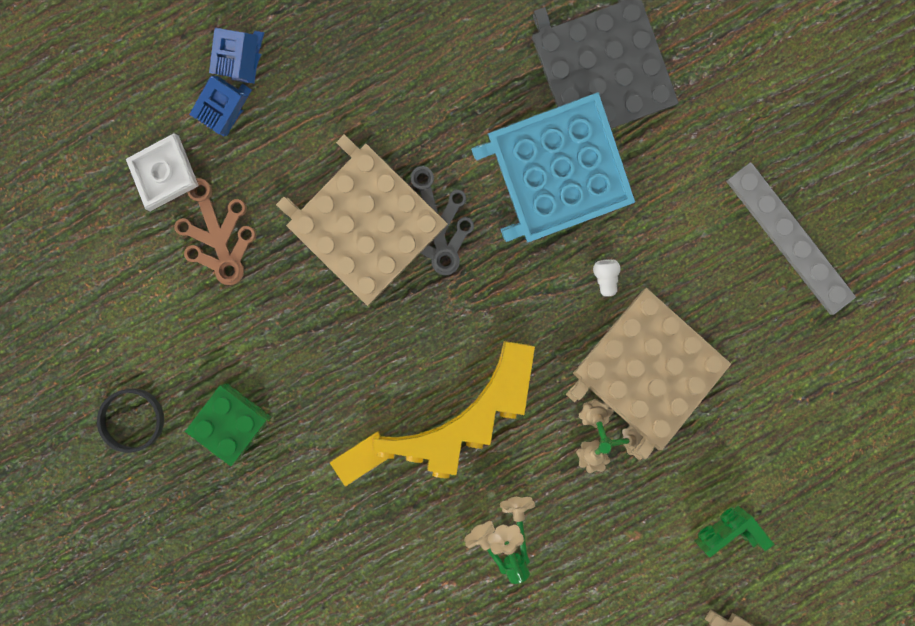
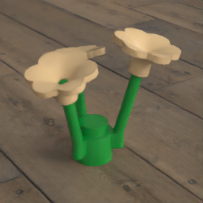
M512 497L500 502L502 512H513V519L517 522V525L509 527L500 525L495 529L492 521H488L483 525L476 526L464 538L467 548L480 545L483 550H487L498 565L501 574H506L509 582L512 584L522 583L530 576L527 567L530 560L527 555L523 520H525L524 512L535 507V502L531 497ZM517 546H520L521 555L514 553ZM505 553L508 556L505 557L503 562L498 554Z

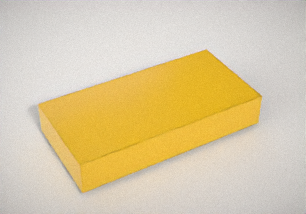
M378 431L330 461L331 466L344 486H347L389 459L377 456L378 452L372 451L374 436H381Z

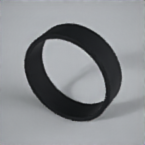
M126 389L110 395L102 403L97 415V428L103 441L114 450L125 453L137 452L152 445L159 438L164 426V413L160 403L153 395L141 389ZM123 393H133L142 396L152 405L157 419L155 432L152 438L143 446H123L116 442L107 430L105 422L107 409L110 403Z

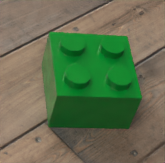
M225 383L217 388L185 432L231 467L240 460L272 417L228 383Z

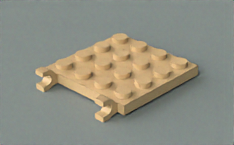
M343 135L336 143L352 158L302 210L286 197H283L276 205L292 219L286 226L369 306L448 224L367 144L359 149L346 135Z
M646 288L637 296L573 372L579 380L566 395L573 402L582 399L588 389H591L643 436L630 453L638 460L642 458L647 459L654 447L658 450L664 449L731 363Z

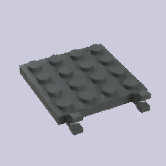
M618 0V3L552 28L545 7L534 11L533 19L539 33L533 34L532 40L557 107L599 92L610 128L613 129L679 104L642 0Z

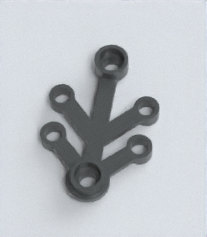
M425 166L417 167L411 174V182L416 189L420 190L422 199L438 214L431 190L434 182L433 173ZM420 174L427 175V183H418V176ZM454 190L449 196V203L441 215V218L448 225L434 239L436 249L428 245L421 252V254L431 259L432 267L441 275H450L458 269L460 258L457 251L466 235L470 234L474 228V223L470 218L463 217L457 222V232L447 246L444 233L459 207H462L466 202V195L461 190ZM461 194L463 201L460 204H455L452 201L453 195ZM462 221H468L471 224V228L468 231L460 229ZM449 256L451 264L446 267L440 264L441 257Z

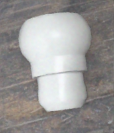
M601 260L594 264L593 272L597 277L598 284H600V293L603 296H613L617 292L618 275L621 269L616 260Z

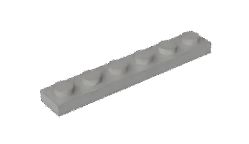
M751 162L726 181L830 315H834L856 298Z

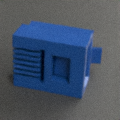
M215 28L209 73L232 77L231 80L254 84L258 61L262 55L259 54L264 32L254 31L253 34Z
M211 76L189 115L198 119V121H201L210 129H213L217 134L227 136L237 118L243 112L241 108L252 89L244 84L237 89L221 77Z

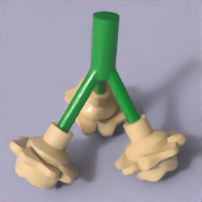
M598 399L584 403L583 410L579 413V418L582 419L583 425H592L598 428L601 438L600 442L598 440L582 442V449L576 451L579 457V466L581 468L586 467L588 473H593L594 471L603 472L605 470V465L610 463V458L607 454L611 451L612 446L624 445L627 453L633 455L630 452L643 438L631 425L622 430L624 436L622 439L611 440L608 438L603 426L609 422V417L614 411L604 401Z

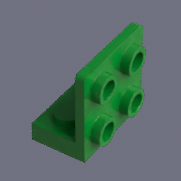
M739 506L736 508L731 507L720 515L721 520L713 526L708 525L701 529L697 534L698 538L694 540L709 558L739 534L753 548L758 545L765 552L775 545L756 520Z

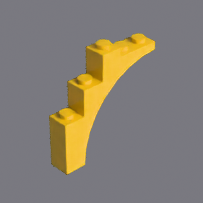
M504 341L499 362L489 383L477 399L461 414L437 428L420 434L400 437L374 436L372 451L378 452L377 456L382 458L394 459L395 455L406 456L407 461L423 463V459H428L427 469L433 472L432 476L449 478L450 474L457 475L462 441H465L468 447L482 449L483 444L491 445L496 411H500L499 416L516 419L517 414H525L535 346Z

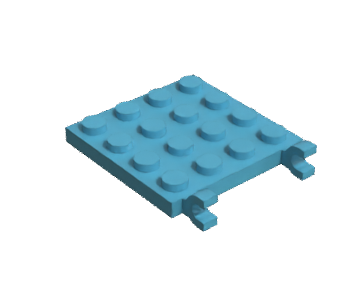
M599 92L490 132L488 136L491 142L471 148L476 160L494 153L496 155L520 222L500 229L506 242L524 235L528 243L635 203Z

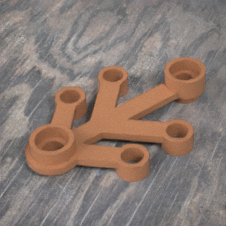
M196 178L198 187H205V194L198 196V187L187 193L192 200L198 201L209 233L194 226L190 220L184 218L177 220L174 228L179 235L190 236L215 248L219 260L204 254L203 250L195 245L188 246L184 251V256L189 262H198L215 270L216 278L225 285L237 284L244 275V267L241 263L242 257L249 243L255 241L256 231L249 226L241 227L238 231L239 240L231 255L226 244L239 217L246 213L247 206L239 199L232 200L228 205V214L220 228L210 200L212 187L206 180ZM236 203L242 205V210L239 213L233 211V206ZM183 222H186L189 226L186 232H181L180 225ZM247 229L252 232L249 240H245L242 236L243 232ZM192 249L198 251L196 259H191L189 256ZM233 266L235 273L229 277L225 272L226 268Z

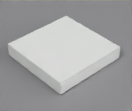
M174 133L126 159L146 210L152 211L199 186L181 140Z

